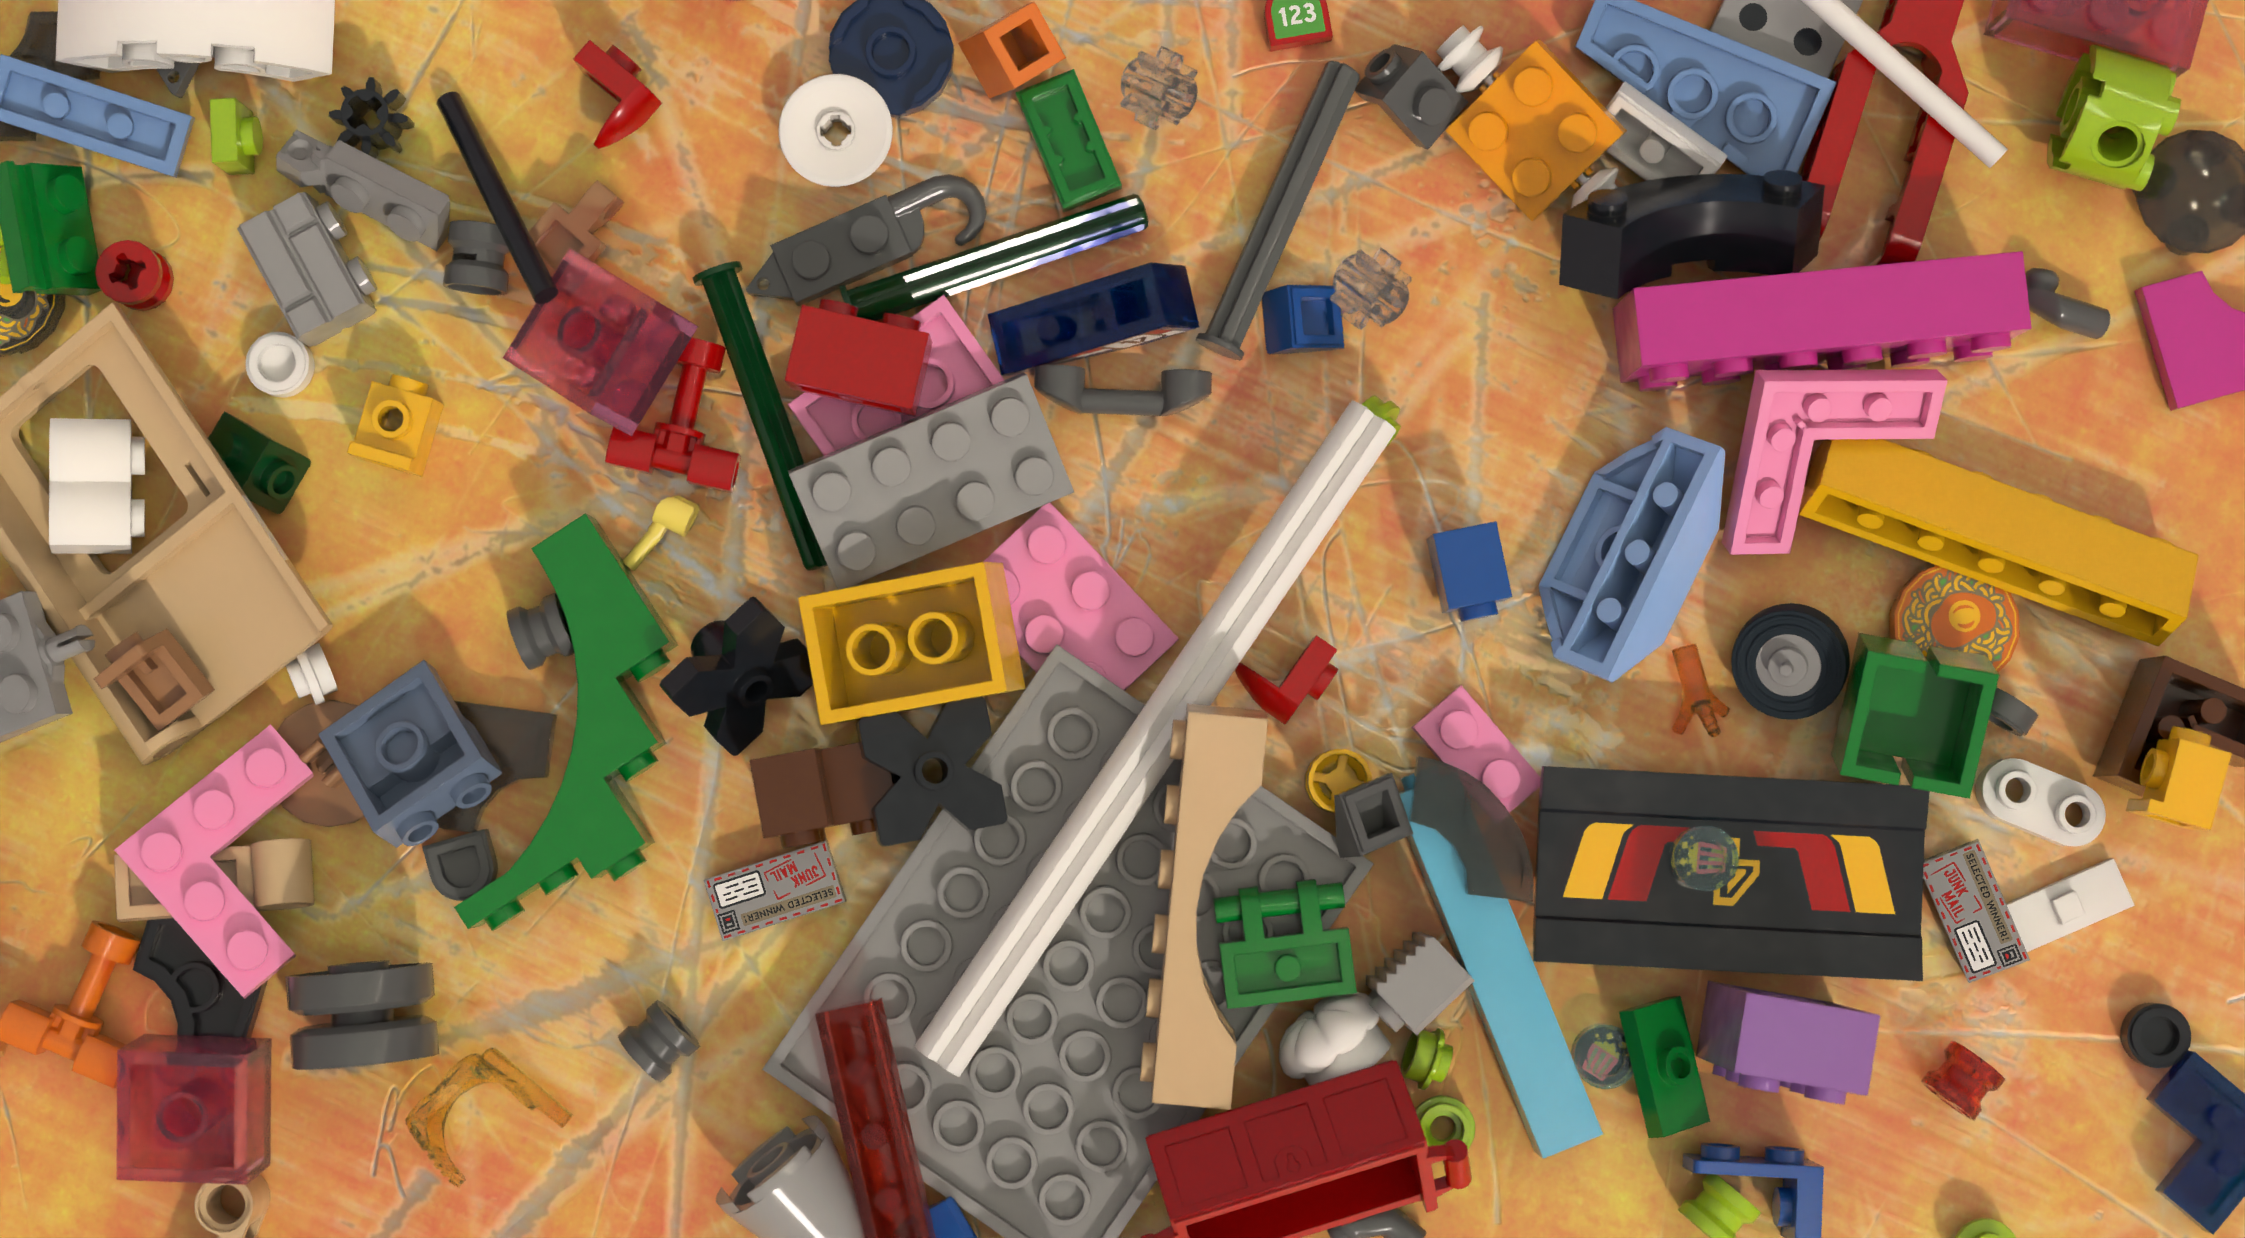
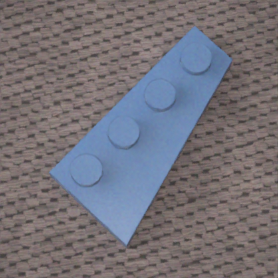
M1594 0L1575 45V48L1624 83L1626 81L1727 154L1726 159L1747 175L1764 176L1765 173L1774 170L1798 172L1837 83L1635 0Z

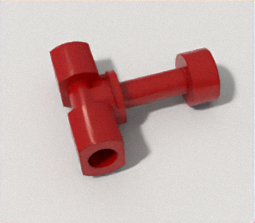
M676 336L670 361L682 366L669 424L656 422L653 434L614 425L608 443L605 462L610 466L650 475L653 474L654 468L687 475L686 481L689 484L733 493L741 461L740 454L704 446L706 434L694 430L707 372H721L726 348L702 339Z

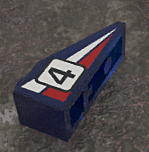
M1153 262L988 314L1001 375L1005 376L1035 370V367L1040 365H1057L1136 347L1199 328L1186 266Z

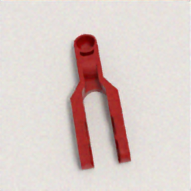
M1888 0L1877 33L1892 47L1909 46L1923 52L1921 66L1924 75L1964 110L1969 92L1952 44V38L1964 0ZM1856 49L1849 52L1845 59L1833 69L1831 80L1837 83L1811 140L1801 172L1803 181L1825 185L1819 241L1829 221L1876 71V67ZM1921 107L1904 157V161L1909 162V166L1899 198L1895 204L1889 207L1885 220L1891 221L1881 258L1877 265L1914 262L1916 260L1955 139L1953 135Z

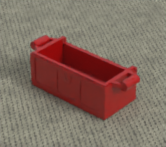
M1390 1060L1145 1137L1171 1226L1156 1234H1145L1141 1238H1301L1340 1225L1353 1223L1359 1219L1417 1201H1422L1425 1211L1428 1213L1438 1208L1437 1197L1453 1188L1463 1189L1471 1183L1472 1175L1468 1149L1464 1142L1457 1139L1449 1140L1444 1145H1427L1426 1137L1397 1060ZM1443 1161L1445 1176L1434 1179L1431 1164Z

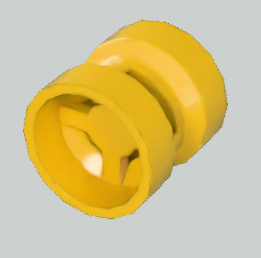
M1332 749L1317 755L1309 763L1304 775L1305 790L1309 799L1318 808L1335 813L1334 795L1372 780V773L1367 762L1359 754L1347 749Z

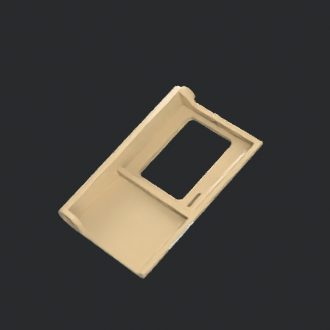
M112 302L0 396V552L26 591L37 593L45 619L56 636L81 624L91 630L93 636L83 640H95L93 650L83 652L71 658L142 765L158 761L187 743L297 658L298 655L319 641L333 628V624L118 303ZM92 366L98 367L188 502V509L184 516L113 573L104 567L96 554H51L49 547V483L19 438L20 427ZM168 629L215 690L171 725L158 732L119 681L101 689L94 681V678L111 665L105 654L127 637L138 632L143 640H146Z

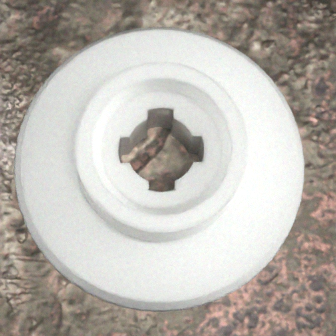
M829 74L809 80L793 92L780 116L779 141L787 161L801 176L823 186H847L867 178L882 164L892 142V119L884 99L868 83L849 75ZM834 122H841L851 132L841 141V145L833 146L823 136V133H827Z

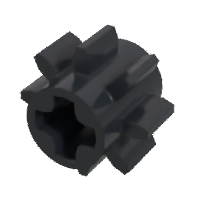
M374 77L368 78L366 89L353 92L350 88L343 86L341 91L345 100L342 103L341 110L329 112V117L332 120L346 127V130L340 134L338 140L352 147H355L361 141L362 152L374 158H377L378 150L389 147L398 153L403 151L401 144L398 142L402 129H411L415 125L408 116L397 112V109L403 106L406 101L404 95L398 89H395L382 97L381 85ZM370 110H373L381 121L372 130L363 118Z

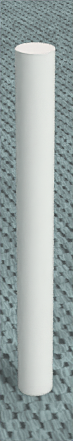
M1801 0L1987 167L1991 168L2008 150L1841 0Z

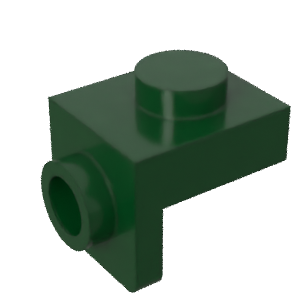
M225 411L208 437L248 499L277 514H281L285 510L311 465L310 459L280 444L243 420Z

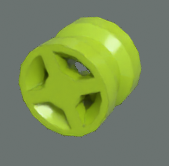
M1707 1174L1702 1180V1192L1696 1199L1685 1200L1678 1209L1680 1213L1709 1238H1736V1233L1743 1224L1754 1223L1761 1215V1212L1716 1174Z

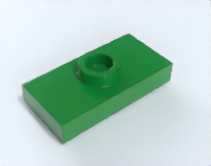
M1074 69L1015 92L1016 99L1063 213L1122 189L1121 181Z
M1681 996L1665 997L1619 1011L1648 1138L1666 1137L1710 1122Z

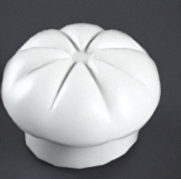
M1360 992L1331 996L1321 999L1314 1006V1011L1308 1010L1300 1014L1297 1020L1286 1029L1280 1042L1279 1062L1283 1072L1294 1079H1302L1304 1077L1309 1085H1313L1374 1066L1390 1049L1391 1043L1377 1026L1379 1015L1369 1005L1373 999L1367 994Z

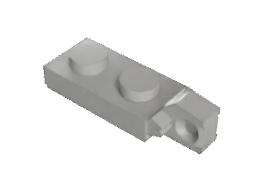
M296 130L276 155L277 171L300 187L313 186L319 193H325V195L333 198L338 205L353 213L361 212L388 226L402 239L412 242L418 241L437 251L448 237L449 195L340 140L332 147Z

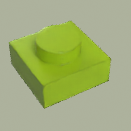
M236 98L210 99L212 163L229 175L255 174L254 155H260L263 148L262 128L258 117L253 116V112Z

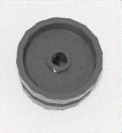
M390 960L331 965L328 966V971L285 977L288 1010L301 1016L331 1015V1023L301 1027L290 1035L292 1069L313 1070L365 1066L420 1059L439 1054L437 1021L425 1015H394V1008L423 1004L435 995L432 963L390 965Z

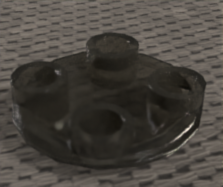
M2187 130L2165 138L2151 151L2150 154L2154 155L2155 160L2149 181L2142 191L2133 189L2132 191L2136 196V202L2145 225L2161 242L2165 243L2170 252L2184 256L2192 253L2209 254L2233 245L2245 234V151L2236 141L2215 131Z

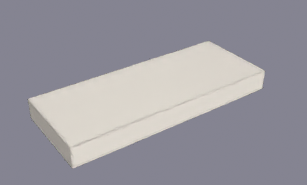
M2112 858L2006 903L2027 952L2135 906L2117 864Z

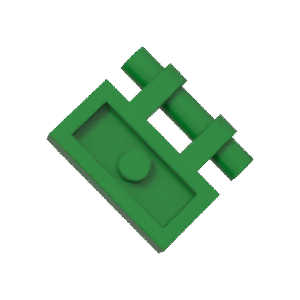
M1315 879L1301 880L1295 882L1296 888L1259 892L1257 886L1238 888V895L1213 898L1216 924L1242 921L1244 940L1218 943L1227 1009L1357 993L1349 928L1341 927L1325 930L1322 928L1320 911L1345 908L1342 882L1317 885ZM1299 914L1301 933L1264 937L1262 918Z

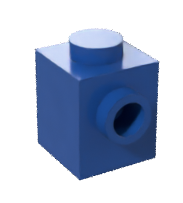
M1494 521L1431 535L1427 539L1442 614L1458 611L1461 622L1497 615L1496 603L1512 597L1497 522Z

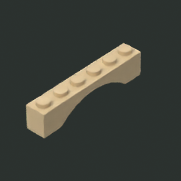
M1187 704L1185 720L1173 719L1170 759L1182 761L1179 785L1167 784L1164 824L1175 825L1173 850L1161 849L1158 872V889L1169 890L1167 915L1155 914L1152 937V953L1163 954L1161 979L1149 978L1146 1001V1017L1157 1018L1155 1043L1143 1042L1140 1066V1081L1151 1082L1152 1103L1231 1110L1237 1048L1235 1031L1216 1004L1202 971L1197 947L1196 910L1203 875L1219 837L1237 810L1262 785L1268 717L1265 710Z

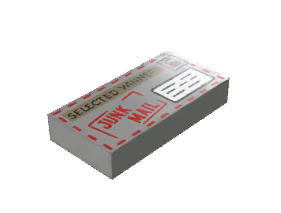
M1979 839L1924 859L1923 878L1968 983L2030 960Z
M828 840L704 880L722 941L847 901Z

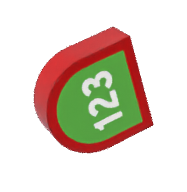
M1326 0L1266 1L1264 23L1270 52L1332 41L1333 34Z

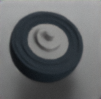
M1788 603L1766 608L1754 615L1744 625L1733 646L1731 666L1739 691L1754 708L1766 715L1779 719H1802L1826 709L1839 696L1848 677L1850 654L1841 630L1832 619L1810 606Z

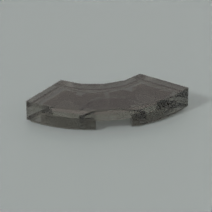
M1416 757L1409 821L1433 829L1452 845L1464 869L1465 894L1533 902V870L1529 851L1518 824L1515 823L1506 807L1487 786L1467 772L1438 760Z

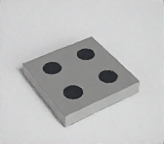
M1723 0L1709 29L1714 33L1828 78L1845 41L1801 0ZM1863 0L1841 1L1857 15Z

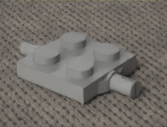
M20 591L0 600V743L73 714L64 685V661L83 652L91 651L95 646V640H83L93 636L87 626L82 624L56 636L46 622L43 608L36 592Z

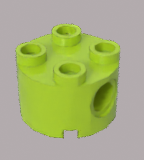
M2093 44L2089 46V54L2083 53L2078 60L2063 92L2056 113L2057 117L2062 118L2060 136L2050 134L2047 148V164L2051 169L2119 189L2130 188L2142 191L2148 183L2153 170L2155 157L2150 153L2158 134L2164 136L2170 134L2180 111L2181 99L2171 96L2176 82V72L2171 71L2166 65Z

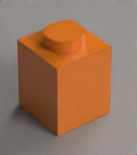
M1035 1L1007 13L958 43L989 99L1019 87L1066 58Z

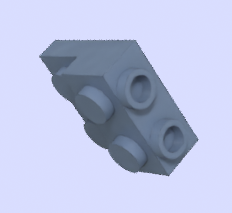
M425 660L318 734L372 831L396 848L401 844L415 846L430 839L438 830L439 825L436 821L438 818L455 806L470 808L484 801L492 791L490 782L502 774L501 769L474 724L462 715L436 669Z

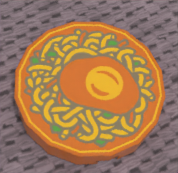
M1937 565L1914 574L1900 590L1898 598L1894 600L1889 613V638L1916 643L1925 658L1929 646L1987 656L1997 672L2011 660L2020 637L2019 611L2011 592Z

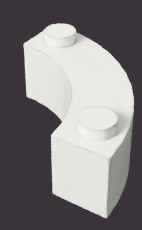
M58 0L55 61L108 73L142 69H174V61L204 63L215 58L214 69L218 71L265 76L291 82L331 75L335 0Z

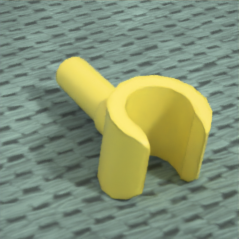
M679 495L661 500L654 511L653 522L647 528L648 531L623 559V563L635 571L663 538L667 529L685 537L692 528L700 507Z

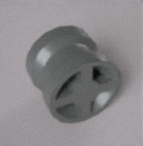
M556 593L543 597L540 606L527 610L519 606L507 611V621L512 638L528 670L543 666L546 657L559 653L563 656L575 654L567 619Z
M656 1000L647 1009L646 1019L640 1025L628 1026L618 1035L619 1041L634 1061L658 1082H662L672 1073V1063L680 1056H690L700 1047L699 1042L689 1028L669 1007L659 1000Z

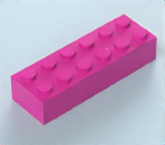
M2023 251L1633 288L1613 308L1620 383L1638 382L1639 391L1642 392L1678 387L1677 381L1689 379L1691 376H1701L1702 385L1704 386L1730 384L1741 381L1740 375L1753 373L1754 370H1803L1817 367L1818 364H1827L1828 370L1867 369V363L1881 361L1883 358H1890L1892 368H1902L1930 363V357L1947 354V352H1953L1955 362L1982 360L1993 357V351L2011 348V339L2032 329Z

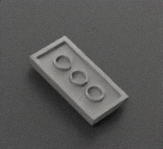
M1024 372L788 470V474L837 589H844L1074 493L1031 383Z

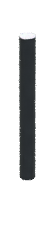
M457 92L443 94L437 100L438 109L535 303L544 304L552 301L558 295V289L460 94Z

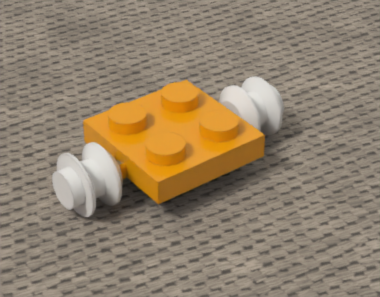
M1464 25L1461 26L1438 48L1436 53L1443 60L1437 68L1441 72L1452 69L1460 77L1455 90L1464 93L1475 91L1480 87L1479 90L1482 92L1445 131L1531 221L1536 220L1570 186L1574 190L1580 185L1582 186L1573 195L1571 208L1587 200L1588 195L1593 191L1618 188L1614 183L1619 172L1617 167L1601 169L1592 178L1590 176L1594 171L1590 167L1627 130L1540 39L1535 40L1502 74L1499 71H1495L1501 65L1503 47L1499 46L1487 50L1479 42L1484 29L1482 25L1471 33Z

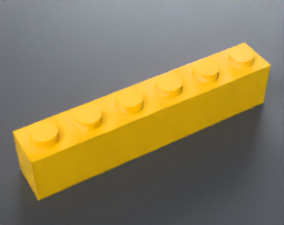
M1885 439L1823 440L1814 453L1798 515L2158 647L2188 618L2199 555L2174 546L2168 540L2149 537L2114 524L2108 518L2089 515L2054 502L2048 496L2029 493L1994 480L1988 474L1969 471L1934 458L1928 452L1909 449Z

